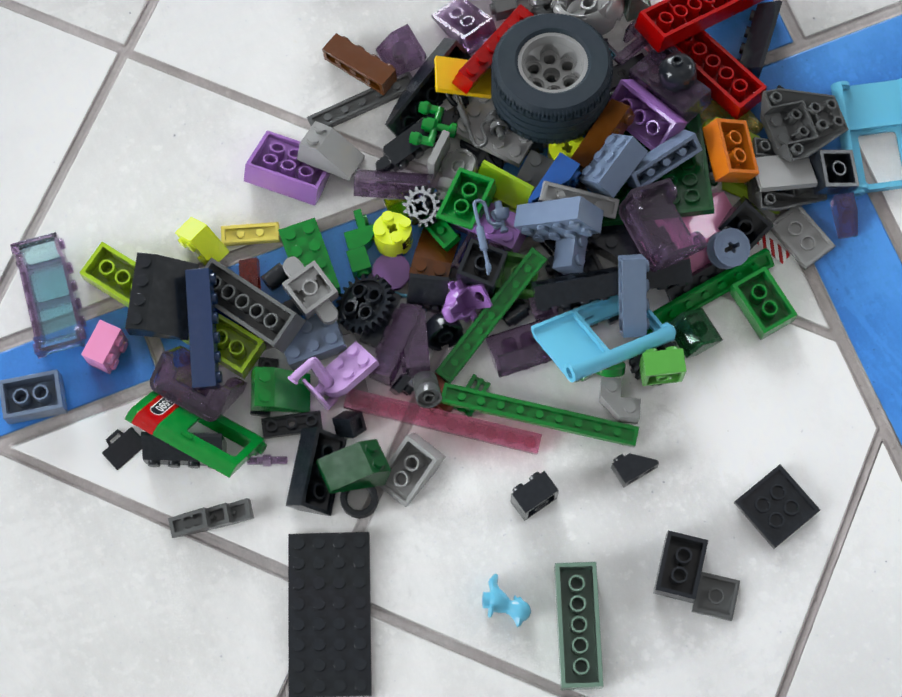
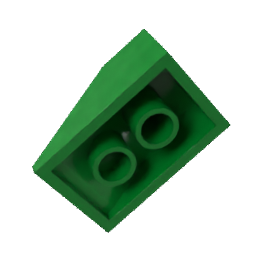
M459 167L436 214V218L473 230L476 226L473 201L475 199H482L486 202L487 207H489L497 191L495 179ZM477 203L479 219H481L485 211L483 205Z
M254 367L251 371V411L310 412V391L302 382L305 379L310 383V374L306 373L296 385L288 379V376H291L294 372L292 370L275 367Z

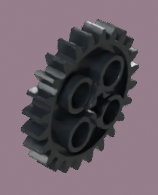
M371 273L366 277L362 274L361 280L355 277V283L349 281V287H343L345 292L344 294L339 293L338 295L341 297V300L336 301L339 305L336 307L338 310V322L347 331H350L352 334L356 332L359 335L362 332L368 334L369 329L375 332V326L377 325L382 327L381 322L388 321L386 315H392L389 309L395 307L391 302L396 300L393 296L395 291L391 289L392 286L383 277L381 278L377 274L373 276Z

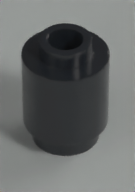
M518 299L502 319L508 327L515 326L530 316L528 311L531 309L525 301L521 302Z

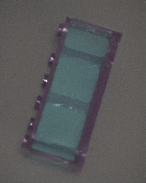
M54 232L10 244L20 272L34 334L33 341L35 344H33V348L37 357L40 359L47 357L48 354L78 346L85 347L87 335L84 327L87 325L84 315L81 316L79 309H82V303L80 298L76 297L75 291H78L76 280H72L71 273H74L72 263L67 260L64 251L66 249L64 239Z

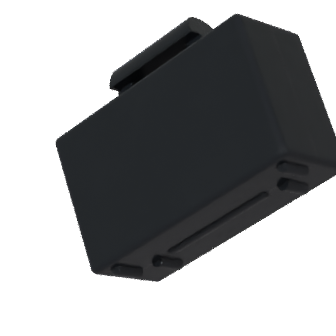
M130 427L125 433L117 429L105 439L109 447L102 454L116 470H119L142 449L141 436L133 427ZM119 433L121 436L111 443L110 440Z

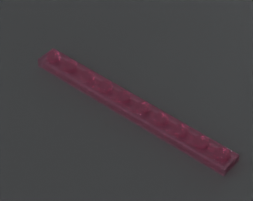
M352 389L346 394L343 406L345 409L536 455L538 454L542 434L435 408H423L418 404Z

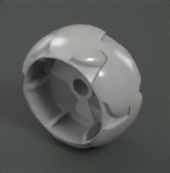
M552 0V8L555 14H567V16L571 15V17L579 18L594 27L601 35L610 32L614 28L616 21L621 20L625 8V0H581V9L570 14L567 12V9L575 0Z

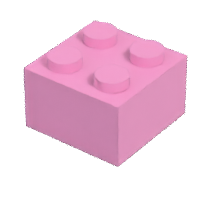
M99 320L81 355L90 366L110 374L112 370L117 368L120 354L126 351L128 339L120 328Z

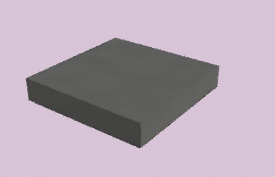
M702 572L696 600L693 602L691 612L732 621L740 580Z

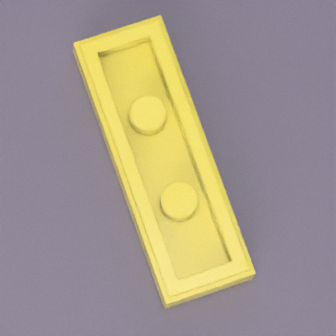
M279 222L221 226V241L225 246L280 242Z

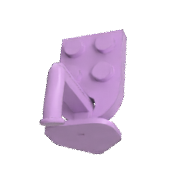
M355 341L328 366L324 367L318 358L311 357L296 369L291 376H288V379L297 385L298 380L311 369L318 378V385L314 388L305 379L302 382L328 411L340 396L351 391L380 364ZM327 395L329 398L325 400L323 396Z

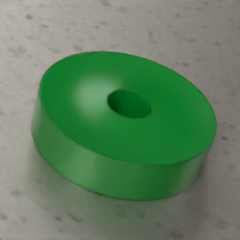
M621 362L596 374L604 377H620L625 374L626 364Z

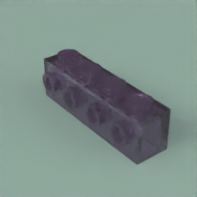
M356 169L354 196L405 200L404 196L410 195L408 190H415V186L422 187V185H428V189L432 187L433 174Z

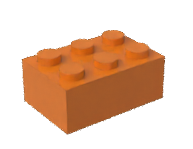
M716 118L702 128L715 182L746 183L759 174L746 120Z

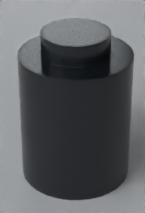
M278 263L263 274L261 279L273 292L289 277L284 272L283 265Z

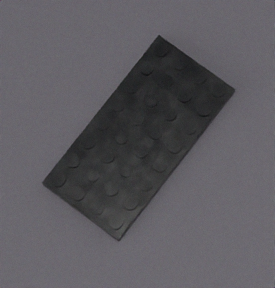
M369 532L288 534L289 697L372 696Z

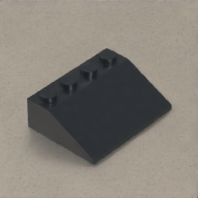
M137 252L125 326L129 335L188 341L189 326L185 270L199 269V264L158 254Z

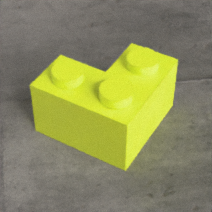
M190 217L175 232L179 237L178 242L184 248H188L193 253L196 252L199 255L197 259L204 266H206L211 257L220 262L230 252L206 224L193 217Z

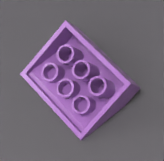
M267 130L245 164L244 182L315 206L323 193L330 173L297 160L300 141Z

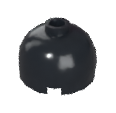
M681 52L671 53L660 63L658 69L659 80L665 89L679 92V89L685 88L687 90L695 84L697 67L694 60L687 54Z
M437 313L427 321L423 333L428 347L435 351H441V347L449 344V348L456 345L464 335L462 332L464 329L459 320L448 323L442 313Z

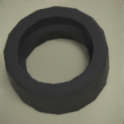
M365 488L371 494V502L363 510H355L350 507L347 500L350 491L341 492L340 502L345 513L358 519L366 518L373 514L379 501L376 488Z

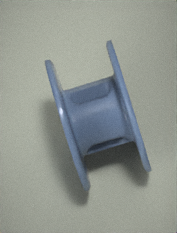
M728 228L715 233L707 243L706 252L708 259L719 269L727 270L742 265L750 255V243L747 236L735 228ZM731 245L732 249L725 252L724 249Z

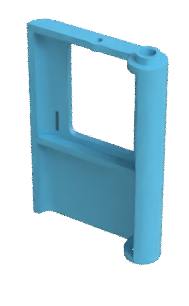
M902 78L850 86L848 81L833 83L830 86L832 95L835 96L849 129L839 136L841 149L853 150L859 187L850 192V194L859 197L865 195V193L902 189V180L874 184L866 182L858 141L859 136L894 132L902 166Z
M618 295L610 296V299L595 300L531 326L535 340L572 383L640 355L647 349L657 348L675 339L676 335L673 325L667 322L662 324L649 309L647 310V318H649L652 333L611 350L608 349L590 326L619 315Z

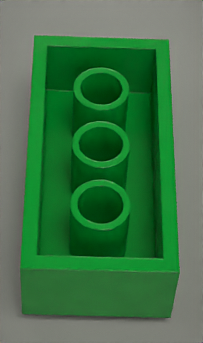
M315 217L279 229V235L287 258L297 257L304 267L315 260L337 289L338 294L341 293L340 285Z

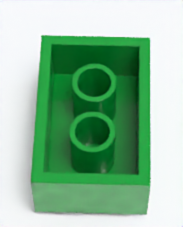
M766 266L732 284L729 291L760 340L794 322L798 315Z

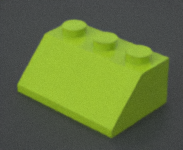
M486 160L482 162L478 174L495 179L497 191L491 203L494 204L496 201H501L503 207H508L514 213H516L517 205L528 203L529 197L535 190L534 186Z

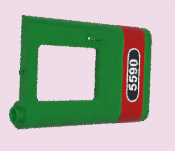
M161 383L134 405L125 417V420L229 478L252 455H262L267 447L265 438L165 383ZM199 422L244 447V449L236 456H231L188 432V430Z

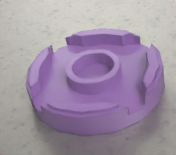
M400 254L397 257L382 255L373 264L372 275L375 276L377 274L381 278L383 277L392 286L391 289L397 291L408 283L410 265L405 257Z

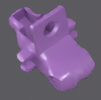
M460 279L456 282L450 281L448 283L450 292L446 296L442 314L448 323L462 319L468 322L470 318L474 322L478 317L475 310L490 308L492 302L483 284L469 286L462 283ZM480 293L483 295L484 301H481Z

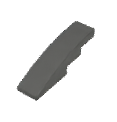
M245 498L210 508L203 507L168 518L171 536L176 538L254 519L251 500Z

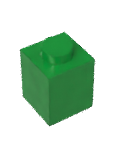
M365 246L346 251L353 277L361 279L362 274L368 277L369 273H372V267Z

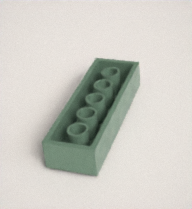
M596 562L555 563L560 690L602 689L604 685Z

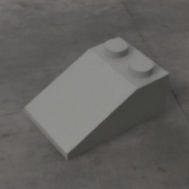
M315 121L299 144L297 160L350 181L363 162L365 155L334 128Z
M409 434L404 438L388 462L391 473L386 484L379 487L403 506L407 507L434 475L446 456L418 434Z

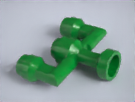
M420 101L418 112L425 115L431 113L435 114L434 118L427 117L422 120L421 129L424 132H428L429 137L423 136L420 132H411L409 143L416 146L423 144L433 147L437 131L442 132L446 130L450 132V138H455L458 123L453 122L450 125L440 124L445 108L432 105L428 101Z

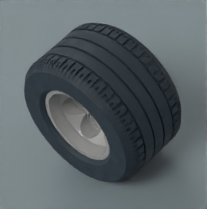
M542 13L520 20L503 34L493 53L491 97L499 118L505 121L508 128L518 136L524 137V139L529 141L532 140V142H540L541 144H562L584 136V134L586 135L609 103L613 77V59L609 46L594 27L579 18L571 17V15Z

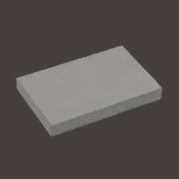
M779 155L755 157L759 174L755 177L760 192L817 186L818 182L809 157L789 162Z
M801 206L790 208L772 222L774 226L770 231L804 270L835 248V244Z

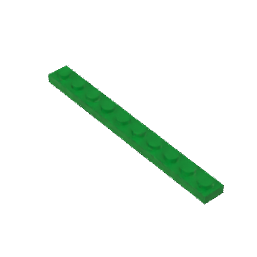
M444 383L440 402L441 404L634 448L639 431L638 426L449 383Z

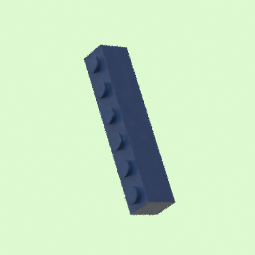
M210 268L185 270L192 388L196 391L219 389L220 383L223 382L222 372L219 371L221 353L218 351L217 346L220 343V334L216 330V324H219L218 312H215V304H218L217 293L214 292V285L217 283L216 274Z

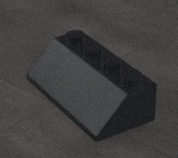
M780 0L757 4L756 11H751L749 21H752L751 27H746L744 37L747 40L746 43L742 42L739 54H742L741 60H737L758 79L782 5Z
M318 427L302 428L286 506L299 511L331 516L336 493L330 494L316 461L345 448L346 438Z
M141 431L142 457L149 467H160V464L168 465L171 468H179L180 465H188L189 468H200V465L207 466L148 432ZM192 433L226 452L227 442L222 434Z

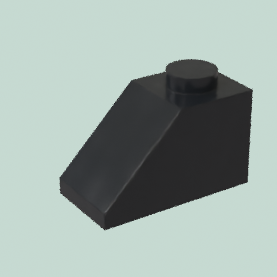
M631 453L625 456L621 454L613 459L614 463H612L611 469L624 488L658 468L659 462L655 459Z

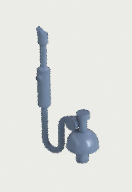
M475 199L472 205L477 224L476 233L479 248L484 254L486 273L490 275L492 267L487 254L488 245L484 228L480 224L476 204L481 203L483 205L487 222L495 230L501 227V233L508 232L505 220H507L510 213L509 208L503 207L501 201L494 202L495 209L490 212L491 217L496 221L493 222L490 219L486 202L482 199Z

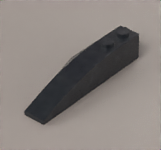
M444 38L419 68L401 94L385 123L387 128L396 137L416 124L419 119L427 116L418 112L420 101H428L435 106L443 104V101L446 99L445 93L436 92L435 57L443 56L465 60L471 58L456 39Z

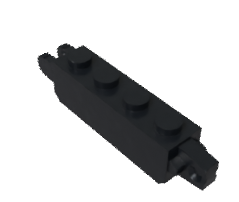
M458 105L447 111L444 109L440 124L450 125L453 122H458L460 119L457 109ZM430 113V114H428L427 116H425L424 118H427V117L434 118L435 114H431V113ZM421 119L384 146L383 157L375 163L377 174L384 175L392 169L395 172L399 169H405L413 159H419L427 149L434 148L442 132L437 131L433 147L423 144L418 146L412 145V143H409L411 132H420L423 136L429 137V133L421 129L423 120Z

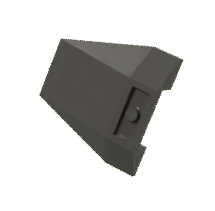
M783 88L762 92L761 122L774 153L789 162L808 158L849 130L834 95Z
M758 137L752 139L755 157L777 155L774 153L769 139ZM756 177L747 182L748 199L757 208L762 210L781 211L827 200V194L814 195L813 187L760 192Z

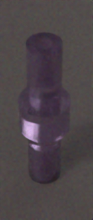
M271 454L263 455V457H250L247 465H263V467L272 466V464H288V457L272 456Z

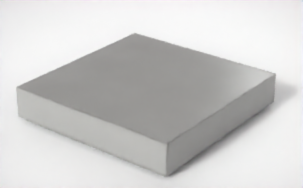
M446 130L442 131L427 161L428 177L435 179L442 161L450 149V132Z

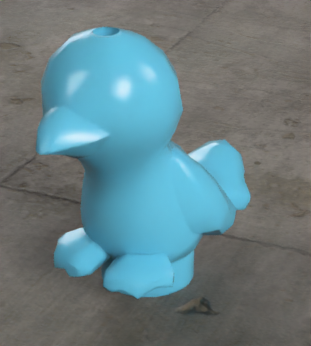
M493 574L488 581L490 591L483 592L482 607L488 609L489 618L492 617L493 612L510 615L518 628L522 622L530 617V606L521 597L517 598L516 595H514V600H510L497 584L498 575Z

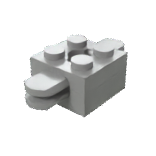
M297 257L287 258L283 263V270L289 277V279L282 283L285 292L306 320L317 314L324 324L331 325L335 323L338 319V310L332 302L339 297L337 289L315 260L304 267Z

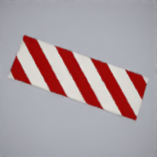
M767 235L757 243L763 249H769L770 254L782 264L791 255Z

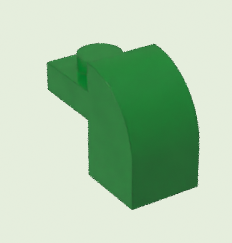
M357 209L353 213L358 229L344 232V237L348 250L365 246L367 251L374 243V224L369 225L367 215H362L361 209Z

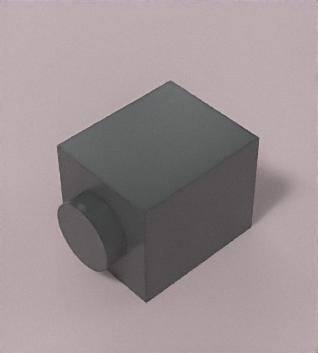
M492 0V4H489L491 15H495L496 21L507 19L518 7L516 0Z

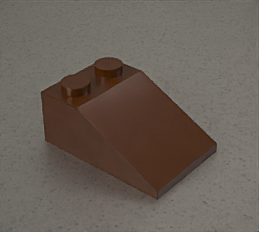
M423 227L413 256L409 277L410 273L451 277L459 242L446 252L428 230Z

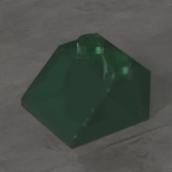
M703 308L682 312L669 323L676 330L674 340L679 348H683L686 358L697 356L723 340Z

